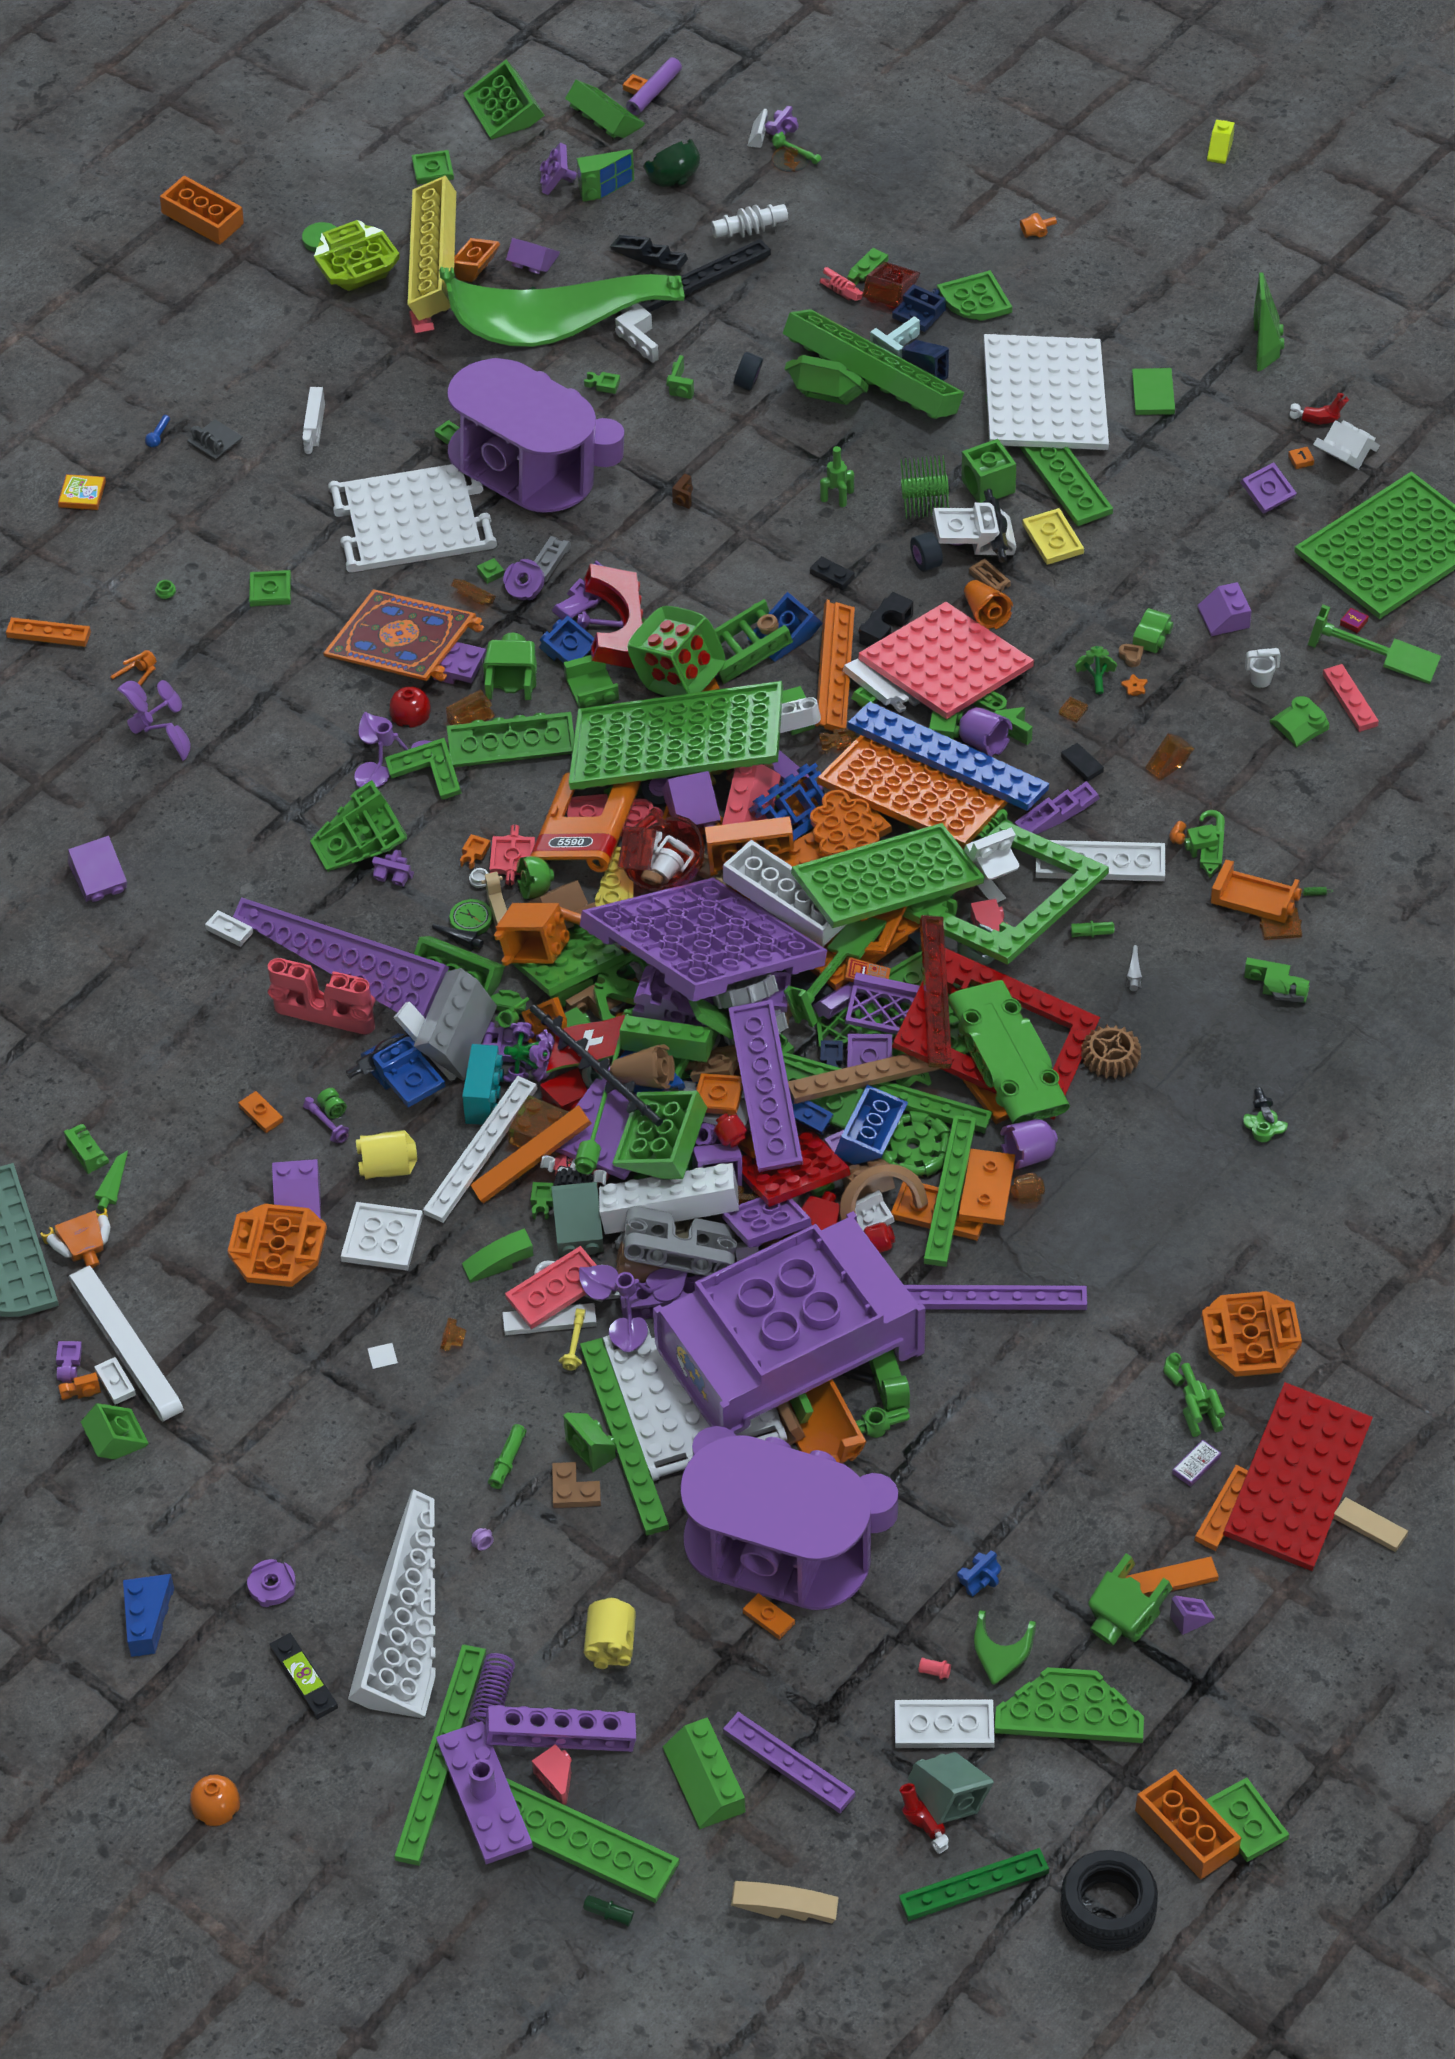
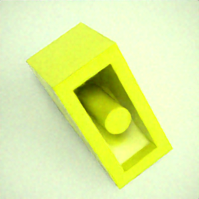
M1216 120L1211 135L1207 161L1226 164L1234 137V122Z

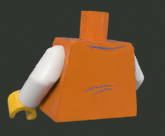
M104 1208V1213L97 1214L96 1210L57 1224L55 1225V1233L53 1228L49 1227V1234L40 1233L43 1242L49 1244L65 1258H71L73 1262L84 1259L86 1267L89 1265L91 1268L98 1266L100 1262L96 1253L103 1251V1245L108 1242L111 1228L107 1209Z

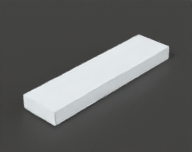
M409 1001L402 1006L394 1016V1019L416 1041L425 1018ZM432 1060L450 1081L455 1080L456 1076Z
M594 1303L569 1305L533 1329L527 1325L517 1311L503 1312L505 1336L574 1329L576 1308L586 1309L585 1319L581 1328L597 1326Z

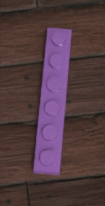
M737 1712L723 1728V1734L838 1813H841L855 1797L853 1789L740 1712Z

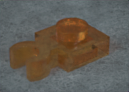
M847 728L833 729V734H819L822 750H829L832 746H836L837 750H844L857 739L855 732Z

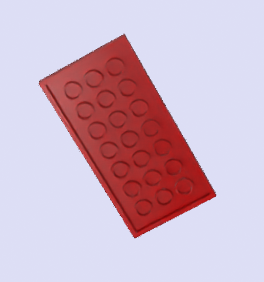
M1284 1382L1224 1529L1223 1536L1313 1571L1373 1417Z

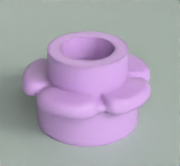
M486 1528L477 1529L471 1538L472 1546L477 1547L478 1550L489 1548L494 1540L491 1530Z

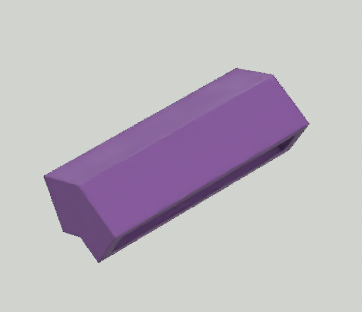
M849 981L841 988L815 1003L813 1007L818 1016H825L827 1019H830L848 1007L854 982ZM856 992L855 996L857 999H860L864 994Z

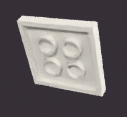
M356 1202L341 1253V1262L408 1271L422 1222L423 1211Z

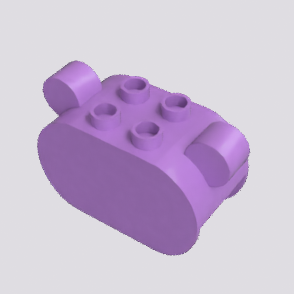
M492 358L464 367L452 378L449 384V403L460 414V428L453 434L448 444V457L451 464L460 472L479 481L481 484L525 509L535 512H555L576 505L590 493L593 487L594 466H614L623 458L624 428L622 425L612 419H596L593 407L578 391L572 388H565L551 380L542 371H535L517 361Z
M721 1426L707 1427L696 1435L692 1445L693 1457L688 1462L681 1480V1498L684 1509L688 1514L684 1530L685 1552L689 1562L697 1572L711 1580L811 1610H823L840 1605L860 1589L868 1575L871 1564V1533L886 1531L897 1520L898 1489L889 1477L877 1473H870L859 1477L852 1469L836 1462L833 1456L824 1451L815 1450L810 1454L792 1449L786 1441L777 1437H768L762 1440L752 1436H736L733 1431Z

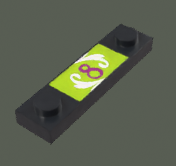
M291 1632L269 1644L271 1651L317 1720L338 1709L337 1702Z

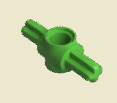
M872 1407L866 1411L865 1415H861V1420L855 1422L861 1433L878 1438L883 1436L886 1430H890V1425L908 1421L910 1415L905 1407L889 1412L879 1407Z

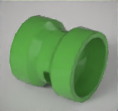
M334 1088L323 1090L317 1097V1102L321 1108H324V1112L330 1119L340 1117L347 1109V1105L343 1099L339 1098V1094Z

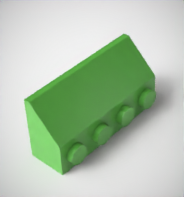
M577 79L565 97L571 103L570 107L577 111L581 110L585 118L595 120L594 124L601 129H607L606 133L613 138L616 136L625 138L645 125L642 120L601 90Z
M431 936L419 937L414 952L415 955L447 965L449 971L462 968L481 983L490 997L499 987L505 968L502 964Z
M628 1015L625 1016L620 1028L621 1050L639 1052L659 1044H665L670 1049L666 1050L669 1056L702 1062L708 1061L718 1036V1032L710 1027Z
M708 1717L685 1725L663 1745L664 1753L699 1830L745 1813V1797Z

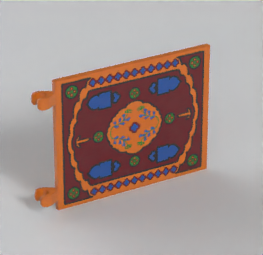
M373 589L323 654L326 657L427 681L430 676L439 681H444L447 674H443L445 668L439 666V664L468 627L480 633L484 626L480 625L482 619L476 617L475 613Z

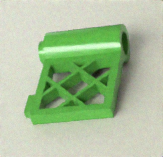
M872 1002L864 1006L869 1014L878 1010ZM848 1007L831 1017L834 1021L829 1026L821 1022V1019L826 1017H819L816 1012L820 1051L821 1040L829 1033L836 1037L833 1041H843V1047L848 1046V1038L845 1035L850 1030L858 1034H884V1032L845 1024L843 1018L847 1015ZM860 1009L852 1012L857 1019L865 1017ZM882 1014L873 1017L876 1023H883ZM838 1023L846 1026L841 1033L833 1030Z

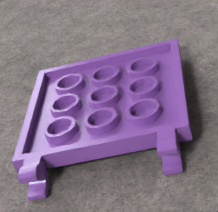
M596 1078L576 1105L583 1109L592 1124L558 1148L556 1152L575 1159L579 1144L582 1141L590 1140L606 1085L604 1078L602 1080ZM615 1089L607 1094L595 1137V1142L601 1147L596 1168L625 1180L631 1171L616 1167L612 1163L630 1114L626 1111L629 1101Z

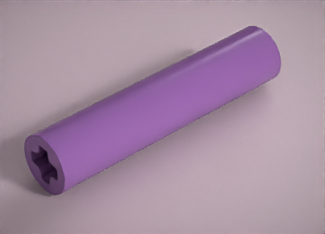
M669 58L626 103L627 110L633 115H639L681 71V63L676 58Z

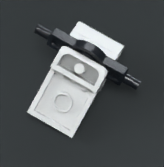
M991 489L984 491L986 500L983 503H974L973 508L933 509L932 514L939 544H973L975 555H998L999 562L1006 561V555H1014L1016 542L1010 516L1000 509L999 502L993 496Z

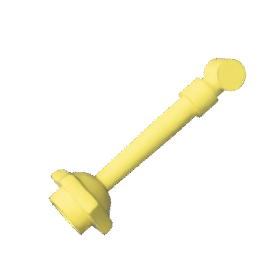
M576 1308L570 1351L559 1359V1362L563 1364L562 1366L566 1370H575L582 1364V1361L578 1359L575 1352L580 1330L585 1319L586 1309Z

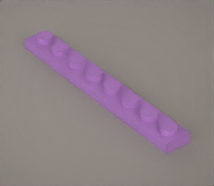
M904 1285L917 1304L922 1303L925 1309L1087 1310V1286Z

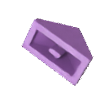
M1174 1596L1172 1598L1170 1617L1182 1635L1215 1619L1205 1602L1201 1599Z

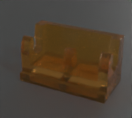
M480 689L446 707L447 722L450 725L471 723L474 720L488 721L494 718V712L489 708L492 706V703Z

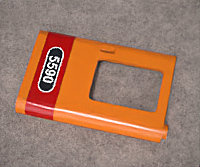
M566 773L562 777L530 856H536L543 860H586L592 870L604 872L610 864L641 781L614 784L603 813L600 816L564 817L574 790H570L569 786L570 773ZM593 860H599L600 866L595 865Z

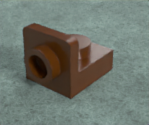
M684 473L672 488L673 503L688 509L692 506L691 493L693 490L690 475Z

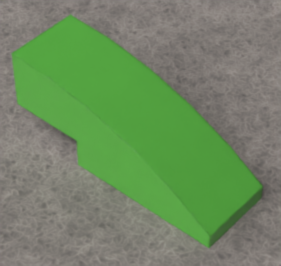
M524 1228L482 1248L464 1261L462 1266L469 1282L472 1283L513 1269L512 1263L534 1256L533 1245Z

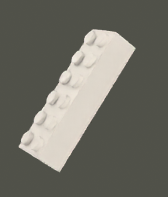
M750 840L723 865V882L823 947L846 925L832 928L791 874L792 866L753 840Z
M722 1163L712 1167H700L686 1171L683 1179H660L651 1176L645 1179H632L623 1183H610L600 1186L599 1212L605 1234L625 1231L626 1212L633 1206L669 1212L672 1214L674 1222L739 1211L738 1184L733 1163Z

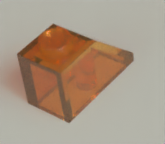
M1168 733L1145 768L1159 780H1162L1183 766L1195 748L1182 737Z

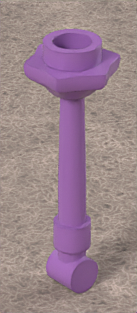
M586 611L578 614L577 623L583 629L589 624L623 628L622 620L590 619Z
M306 1097L303 1107L309 1109L332 1130L330 1140L337 1144L345 1142L349 1136V1128L343 1125L336 1127L320 1108L313 1103L314 1099Z

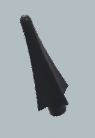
M437 924L432 925L433 929L457 941L471 952L474 946L481 949L484 945V941L477 938V932L454 929Z

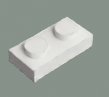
M219 910L205 924L206 930L240 947L253 934L251 926Z
M116 1357L94 1366L95 1372L115 1405L136 1395L135 1389Z

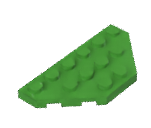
M1048 1667L1034 1681L1028 1682L1017 1690L1013 1697L996 1706L995 1733L1143 1743L1144 1716L1138 1710L1135 1711L1127 1703V1700L1114 1687L1111 1688L1103 1680V1676L1095 1670Z

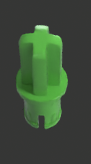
M1090 921V923H1071L1072 937L1091 936V938H1094V935L1113 934L1115 931L1113 922L1093 923V921Z

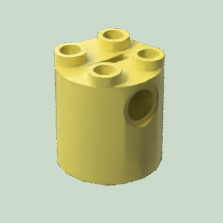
M405 1130L368 1136L360 1135V1139L356 1140L357 1153L362 1154L363 1160L358 1162L360 1176H365V1180L375 1177L410 1175L417 1162L416 1143Z
M607 1598L595 1601L589 1605L584 1654L586 1658L594 1662V1667L606 1669L608 1665H630L636 1611L630 1604L616 1598Z

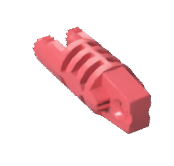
M824 267L823 273L829 276L831 280L821 278V284L847 300L858 301L862 299L864 293L856 288L853 282L832 269Z

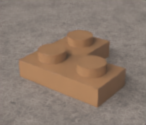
M576 1462L552 1463L553 1508L601 1506L600 1481L577 1482Z

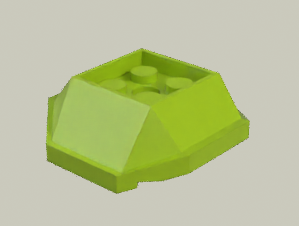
M358 220L323 232L314 255L316 265L331 285L336 284L347 291L387 277L390 270L400 259L399 252L383 230L365 225Z

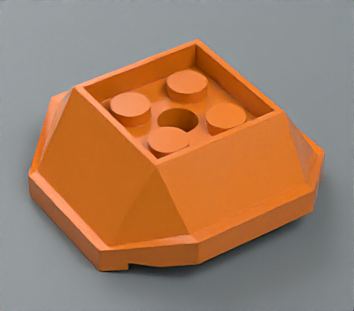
M262 1204L248 1212L244 1211L236 1215L228 1247V1256L247 1283L293 1287L318 1266L327 1226L310 1208Z
M1268 1291L1220 1295L1209 1307L1207 1306L1202 1310L1201 1317L1208 1354L1235 1377L1281 1373L1301 1347L1302 1338L1294 1302L1287 1299L1284 1300Z

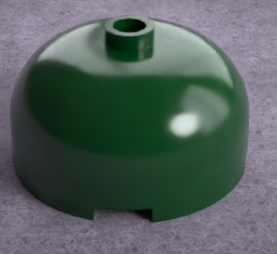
M689 139L686 144H683L682 141L673 144L655 154L656 156L652 162L648 160L644 163L643 168L654 184L660 187H670L676 184L681 186L689 181L688 178L697 171L700 164V154L692 139Z

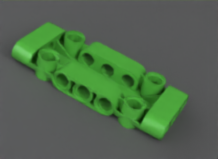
M998 980L958 990L947 998L951 1009L960 1021L958 1030L965 1036L968 1051L987 1086L996 1089L995 1100L998 1105L1004 1107L1012 1124L1034 1119L1043 1120L1065 1113L1070 1108V1104L1058 1084L1059 1075L1052 1069L1051 1059L1030 1020L1023 1018L1021 1015V1004L1012 998L1004 981Z

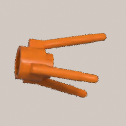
M145 650L141 654L124 661L123 665H129L111 675V679L122 675L136 666L140 671H146L138 682L141 686L150 673L156 670L153 666L157 662L152 652Z

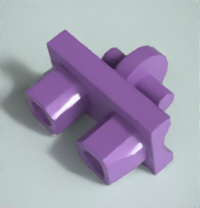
M787 106L783 111L777 110L774 113V122L768 121L765 124L767 134L775 135L782 131L785 135L787 132H795L798 129L797 118L792 116V106Z
M395 850L393 855L386 854L385 859L374 857L372 861L375 867L373 877L378 881L385 882L388 873L394 874L392 878L393 884L404 887L407 879L413 878L414 872L411 871L410 865H406L407 858L401 857L402 853L400 850Z

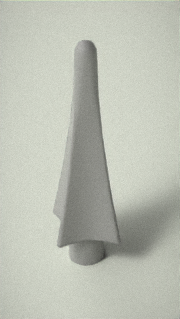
M1137 945L1133 946L1131 963L1127 974L1126 987H1129L1131 991H1137L1138 987L1141 988L1140 980L1142 975Z

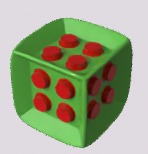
M662 606L654 611L632 635L627 645L630 659L642 683L652 692L663 696L702 692L719 673L725 663L724 650L710 621L698 612L674 606Z

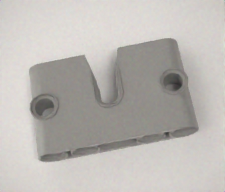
M640 1206L630 1207L626 1212L623 1243L624 1255L630 1261L703 1276H709L735 1263L737 1242L735 1241V1232L728 1224L695 1218L689 1229L688 1238L684 1239L675 1235L676 1227L672 1214L669 1212Z

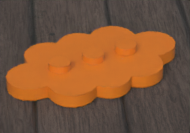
M842 790L827 792L822 798L823 805L813 809L810 814L811 825L814 827V839L820 843V853L823 857L880 841L879 833L876 831V819L870 814L868 802L858 798L850 799L849 795Z

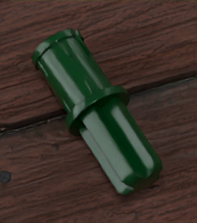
M590 1895L586 1897L583 1905L585 1910L603 1916L604 1920L611 1919L626 1926L631 1924L634 1911L614 1904V1901L609 1903Z

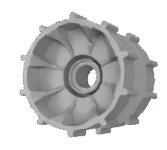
M771 973L749 980L728 984L725 993L713 997L714 1005L721 1009L762 1002V999L771 997L772 994L779 991L775 975L771 976ZM781 1009L774 1011L778 1032L781 1034L782 1031L789 1027L785 1012H781ZM723 1035L724 1042L728 1043V1046L735 1045L734 1037L729 1039Z

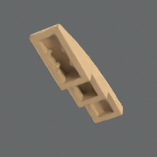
M745 1881L734 1882L731 1906L777 1919L781 1915L806 1921L810 1917L831 1924L836 1920L838 1897L791 1886Z

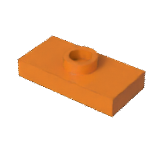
M257 1091L238 1102L239 1108L265 1133L284 1122L283 1116Z
M759 1593L743 1608V1614L779 1640L795 1625V1619Z

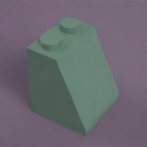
M597 1182L551 1186L558 1257L565 1256L579 1246L590 1255L603 1253Z
M956 1752L946 1755L940 1754L932 1759L917 1761L913 1765V1769L908 1777L910 1783L915 1785L917 1794L937 1825L978 1813L994 1783L989 1776Z

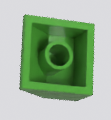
M96 1403L81 1421L85 1434L89 1438L98 1457L118 1459L149 1444L132 1409Z
M565 1413L563 1415L566 1442L592 1472L616 1458V1442L610 1435L607 1436L603 1432L602 1426L596 1419L593 1420L586 1413Z

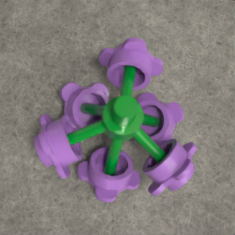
M527 1022L512 1023L510 1025V1029L513 1030L512 1037L518 1043L513 1047L505 1046L504 1054L510 1055L515 1060V1066L508 1068V1074L504 1076V1081L512 1084L517 1076L524 1079L529 1078L526 1070L519 1066L520 1061L525 1064L526 1069L533 1068L531 1074L538 1082L541 1079L545 1080L550 1073H546L549 1063L547 1060L550 1057V1050L554 1046V1038L551 1033L548 1034L547 1030L544 1029L543 1032L536 1035L535 1043L523 1046L522 1042H527L530 1038L534 1037V1032L531 1031L532 1025Z

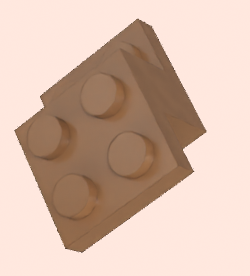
M578 880L566 883L547 892L543 896L529 901V903H559L560 907L579 914L582 913V910L596 907L595 902L588 904ZM564 920L566 929L574 926V923Z

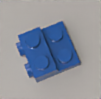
M567 615L563 620L559 619L553 625V630L550 633L548 631L545 632L539 640L541 642L539 648L554 661L558 658L564 663L586 657L591 652L594 637Z

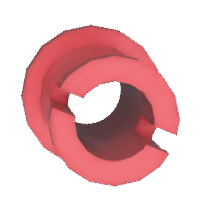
M921 1658L919 1673L938 1676L941 1680L949 1678L951 1664H948L946 1660L939 1662Z

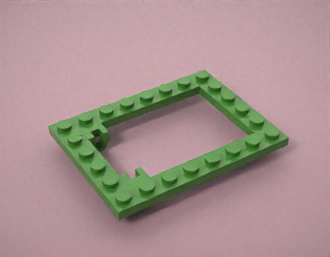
M1003 820L985 837L1012 828L1016 835L1011 847L1074 875L1016 927L1002 922L999 924V931L994 929L990 933L955 917L957 901L950 898L955 892L909 905L903 917L1008 965L1108 875L1109 866Z

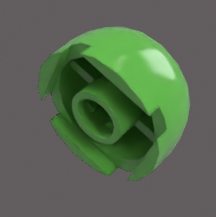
M536 856L519 858L517 873H521V880L517 881L522 897L524 899H534L546 894L551 886V881H554L553 870L549 869L548 864L542 858Z

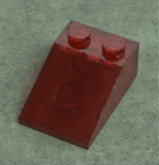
M883 262L867 275L862 297L868 298V301L872 303L881 302L886 304V307L895 309L903 301V295L913 284L915 285L920 272Z

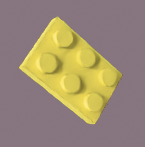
M1060 508L1022 519L1023 527L1046 565L1084 554L1083 545Z

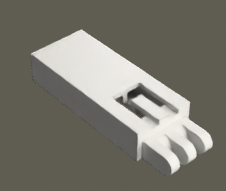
M310 387L303 431L304 452L306 454L312 453L313 446H319L325 409L323 387Z

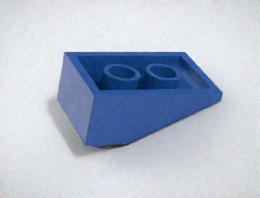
M788 592L768 614L776 616L779 623L778 628L786 625L793 642L769 656V658L776 662L809 640L823 624L809 609ZM758 626L753 630L760 639L767 636L759 631Z

